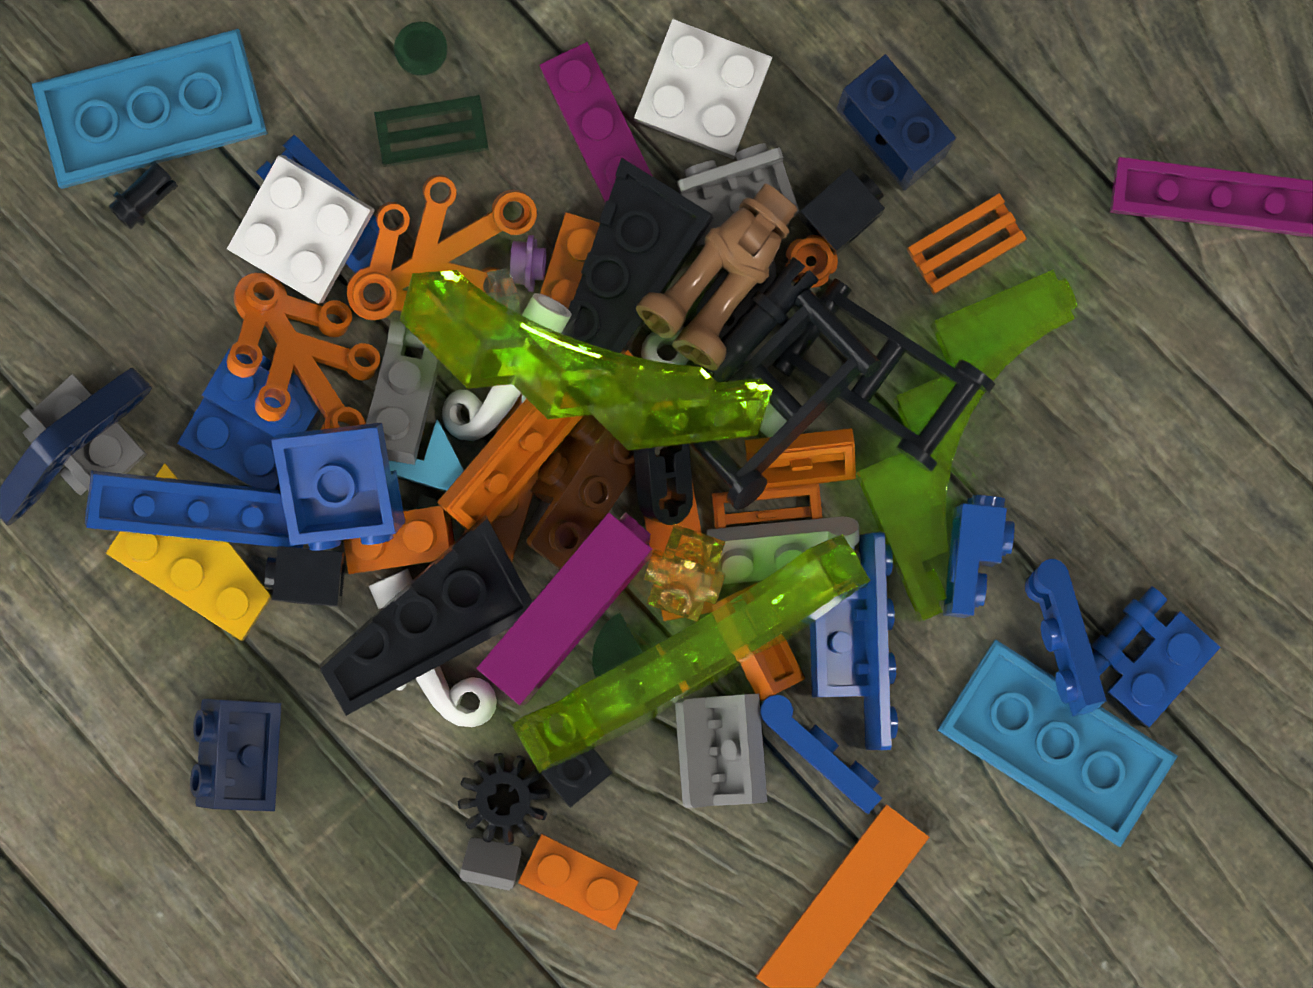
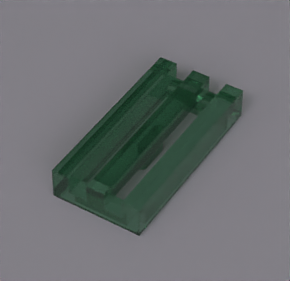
M480 95L374 112L383 167L489 150ZM472 111L473 119L388 133L387 124ZM475 131L476 138L395 152L391 151V145Z

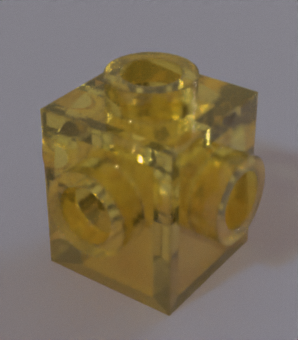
M674 524L665 551L662 552L654 549L643 579L653 583L646 604L698 622L705 601L716 604L726 574L716 569L725 541Z

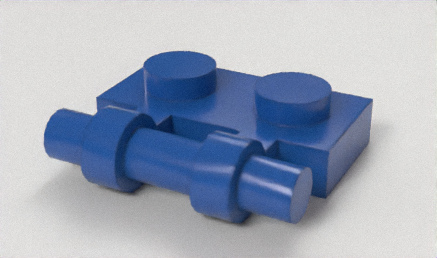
M1153 586L1148 589L1139 601L1132 599L1123 609L1125 616L1106 637L1100 635L1091 645L1099 677L1109 666L1120 675L1106 692L1147 728L1156 721L1221 648L1181 611H1178L1164 626L1154 615L1168 600ZM1142 630L1152 641L1132 662L1122 651Z

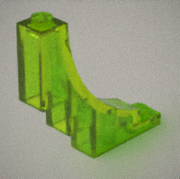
M458 270L412 273L399 319L467 389L513 384L547 419L593 415L628 450L757 436L773 390L761 378L717 382L702 367L646 360L610 351L568 337L540 325L501 304L471 283Z
M1051 270L934 320L930 327L947 364L955 367L960 359L965 360L994 381L1004 368L1020 353L1043 337L1069 325L1075 319L1071 310L1077 308L1078 305L1067 279L1064 278L1058 281L1054 270ZM941 376L897 395L893 402L903 425L919 435L955 384ZM980 389L931 454V457L938 463L932 473L924 470L902 453L856 473V478L880 532L885 533V544L890 545L893 563L919 622L942 613L939 602L947 599L936 571L932 569L926 572L922 562L948 551L946 504L951 467L963 431L972 412L985 393Z
M844 535L836 536L810 547L749 590L689 627L629 661L577 687L561 700L524 715L512 726L540 773L645 725L681 698L716 683L755 654L790 639L871 580Z

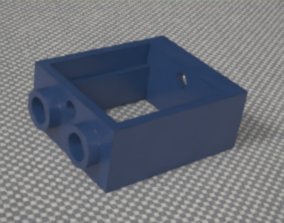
M886 54L842 91L836 109L837 112L904 191L943 160L956 140V136ZM880 134L887 144H877L876 136Z

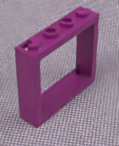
M608 513L476 669L518 705H526L651 559L652 548L648 546L651 534L627 513H624L619 520L611 513Z

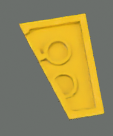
M166 463L163 464L155 476L179 479ZM120 531L106 552L113 559L241 641L245 640L272 598V594L268 589H265L264 584L229 542Z

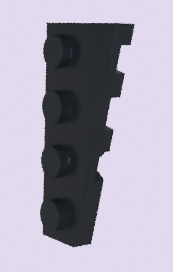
M623 158L620 160L609 200H606L600 217V226L591 251L587 254L581 271L582 277L574 300L571 301L568 308L572 315L556 342L548 365L550 370L594 398L598 396L645 324L636 311L638 303L649 292L661 294L666 292L713 220V215Z
M483 516L319 664L320 671L346 716L509 629L531 605L533 600L487 516Z

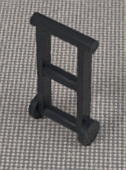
M834 278L820 297V300L834 314L840 309L887 340L876 355L881 361L880 368L870 377H865L862 374L851 390L846 388L838 398L901 439L896 448L912 462L932 473L938 465L931 457L933 451L976 392L980 389L989 394L996 384L986 374L965 360L960 359L956 366L952 367L848 299L847 297L852 290L846 284ZM811 323L772 365L788 377L796 369L822 387L830 376L803 359L804 355L821 334V331ZM905 352L955 384L919 435L869 403Z
M810 289L802 292L795 300V306L799 310L702 409L697 405L688 406L677 413L669 422L683 429L688 437L689 445L731 488L727 494V501L737 510L749 506L762 494L767 485V479L762 473L860 373L865 377L872 376L881 366V361ZM813 323L848 360L802 406L767 368ZM752 385L787 422L741 468L707 430Z

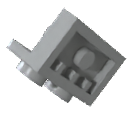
M70 375L33 410L27 408L20 415L29 425L22 433L32 443L46 428L93 394L75 375ZM116 422L71 455L65 466L59 471V474L81 496L85 491H89L91 470L126 474L147 453Z

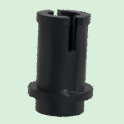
M155 161L122 194L116 191L112 195L115 200L108 206L114 215L130 230L137 223L143 226L146 223L143 217L172 190L178 187L176 182L171 180V176Z

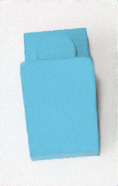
M436 420L424 461L416 459L415 465L389 460L390 471L396 470L398 478L442 492H446L464 471L438 420Z

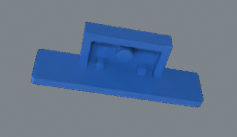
M873 532L861 534L859 538V553L861 557L860 588L809 590L812 698L864 696L866 750H891V739L896 737L898 731L897 712L895 707L890 706V685L894 684L896 679V660L894 654L889 652L888 630H892L894 626L895 611L891 598H887L886 576H890L892 572L893 554L890 545L885 544V533Z

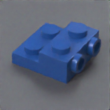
M228 349L202 394L203 400L177 444L252 487L277 490L279 488V480L271 440L279 434L312 431L322 413L298 376L292 373L287 389L291 402L285 416L278 421H267L261 418L255 410V401L261 388L266 385L272 361L263 356L259 368L254 375L246 378L238 377L231 373L227 367V357L231 350ZM246 354L236 355L237 359L242 363H253L252 359ZM267 397L264 399L273 408L281 407L280 402L275 398Z
M382 422L279 434L271 440L290 546L308 544L310 550L319 551L341 545V540L360 538L363 545L380 544L392 540L393 534H396L405 524L397 471H390Z
M972 495V498L967 499V504L963 503L953 509L943 616L966 618L974 615L975 607L984 606L987 574L978 573L979 566L992 567L1000 564L1002 556L1011 554L1013 548L1015 523L1014 521H1006L1007 508H1004L1005 498Z

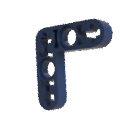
M130 368L55 421L31 443L0 487V519L7 526L21 518L41 498L71 455L130 413L150 393L152 387L134 368Z

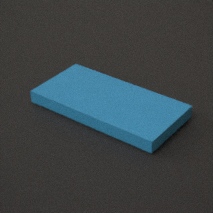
M239 29L32 84L58 187L61 189L150 166L154 161L158 164L268 134Z
M996 639L991 643L937 728L938 732L1118 847L1122 846L1178 757L1101 706L1091 713L1072 717L1069 703L1064 704L1059 697L1056 678Z

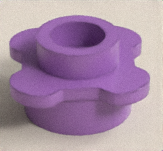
M528 235L527 242L513 241L510 282L511 284L525 285V288H528V292H534L535 280H544L546 248H537V239L534 238V235Z

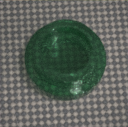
M414 22L405 26L397 35L394 43V53L397 62L406 72L416 76H426L442 67L447 58L448 45L444 34L438 27L428 22Z

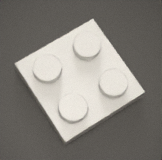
M672 19L635 114L634 121L734 159L771 64L772 57Z
M278 155L227 250L316 303H323L375 209L288 157Z

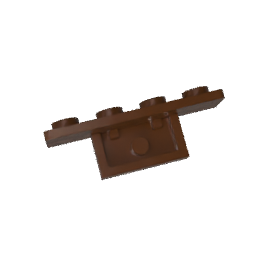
M642 366L614 408L588 403L584 409L580 410L579 412L584 416L566 436L556 453L551 454L541 465L538 471V480L530 490L538 498L550 505L527 539L528 546L560 570L606 517L635 473L634 439L638 430L650 421L668 423L683 401V393L653 368Z

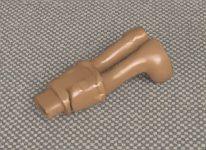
M764 184L753 199H743L738 211L724 221L720 227L710 230L705 236V246L695 261L664 294L649 292L641 299L636 306V311L640 318L660 337H674L682 327L686 314L695 300L721 267L725 269L729 274L672 343L676 351L687 359L706 369L716 371L726 357V347L719 338V334L734 309L757 283L761 284L769 277V266L775 258L781 240L785 239L789 234V229L786 225L798 211L797 207L774 187Z

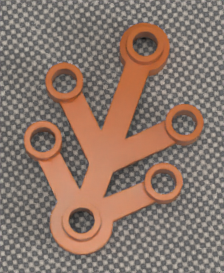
M444 175L429 177L422 189L426 204L412 256L409 260L393 269L392 265L398 237L409 227L410 216L404 206L397 202H387L378 209L376 222L379 232L370 266L354 273L347 285L346 294L350 307L357 315L367 320H380L388 317L394 310L433 319L437 325L452 328L458 325L463 318L462 304L455 296L441 294L433 299L404 290V288L421 278L479 292L483 298L489 301L503 299L509 291L510 282L507 275L501 269L487 267L483 270H478L451 263L450 261L502 231L510 235H520L529 231L537 218V209L533 200L519 190L504 191L494 200L491 212L439 241L447 208L455 201L457 190L454 183ZM444 182L449 187V194L443 201L431 199L430 189L435 183ZM516 201L522 206L520 217L512 221L505 219L503 215L505 205ZM392 209L400 211L403 216L402 223L396 228H387L383 223L385 213ZM490 275H498L502 279V286L496 293L484 291V280ZM370 283H378L383 287L381 298L374 302L366 300L363 296L365 287ZM444 302H451L456 306V313L449 320H441L437 316V309Z
M252 273L243 277L238 282L234 291V304L239 315L244 320L238 341L233 344L227 357L228 369L234 375L242 378L250 377L257 372L263 357L258 343L264 325L276 342L266 385L261 388L255 401L257 414L267 421H278L285 416L291 402L287 389L292 370H294L325 418L320 430L339 428L338 422H344L350 426L366 424L364 417L358 410L344 406L316 362L347 371L354 379L363 381L372 378L380 364L381 357L378 350L366 343L356 344L349 349L295 331L288 320L292 319L317 326L323 334L329 337H340L346 333L352 321V311L349 306L338 300L328 301L323 306L289 296L285 287L278 279L265 273ZM254 293H261L270 300H260ZM327 315H337L343 323H333L327 318ZM246 354L252 359L253 363H242L237 359L236 355ZM363 357L369 361L371 366L363 367L355 361V358ZM267 397L275 398L280 402L281 407L273 408L264 399Z

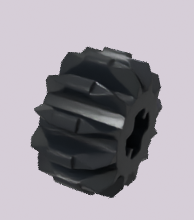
M494 754L496 769L494 774H491L483 761L478 760L474 763V768L484 781L480 784L471 778L464 777L460 783L465 789L477 792L476 798L460 799L458 801V808L469 809L477 806L479 813L470 817L465 825L468 829H473L485 819L489 823L482 837L485 842L489 843L492 841L497 826L503 827L505 845H512L515 838L512 825L516 823L522 833L529 838L535 831L532 825L524 818L525 815L529 814L538 820H545L548 815L544 809L531 805L532 800H544L550 797L549 789L542 788L531 791L529 787L531 783L539 780L543 774L537 768L531 771L525 778H522L519 774L525 765L526 758L518 755L514 760L510 772L505 771L504 754ZM500 783L511 785L508 791L511 792L516 789L519 795V802L511 805L509 814L498 813L497 811L500 806L497 805L493 809L489 802V796L498 792V784Z

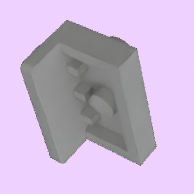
M765 143L758 144L735 154L737 161L717 167L715 160H711L684 170L686 178L677 182L678 193L713 215V220L696 244L697 249L705 246V236L712 228L720 227L724 221L739 210L743 199H753L764 184L774 187L798 209L783 164L784 157L780 147L768 151ZM798 209V211L795 213V215H794L793 217L799 215V213H800V212H799V209Z
M759 694L677 700L675 702L683 806L685 808L767 802Z

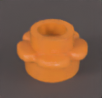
M809 235L806 239H796L789 245L786 251L788 259L786 266L790 263L792 257L805 265V268L793 280L795 283L806 271L810 270L819 279L811 288L820 287L826 284L829 279L828 276L836 271L838 265L837 254L834 255L828 246L829 244L823 237ZM812 256L816 259L814 266L806 264L808 257Z

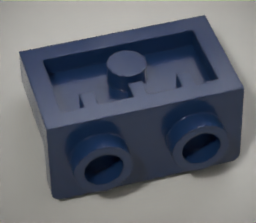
M202 700L201 710L197 711L193 725L194 738L199 742L198 764L193 766L190 776V788L192 795L196 797V807L222 810L275 811L281 703Z

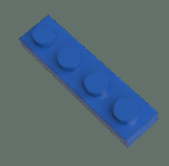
M91 470L84 523L87 528L273 547L303 548V544L290 546L280 490Z

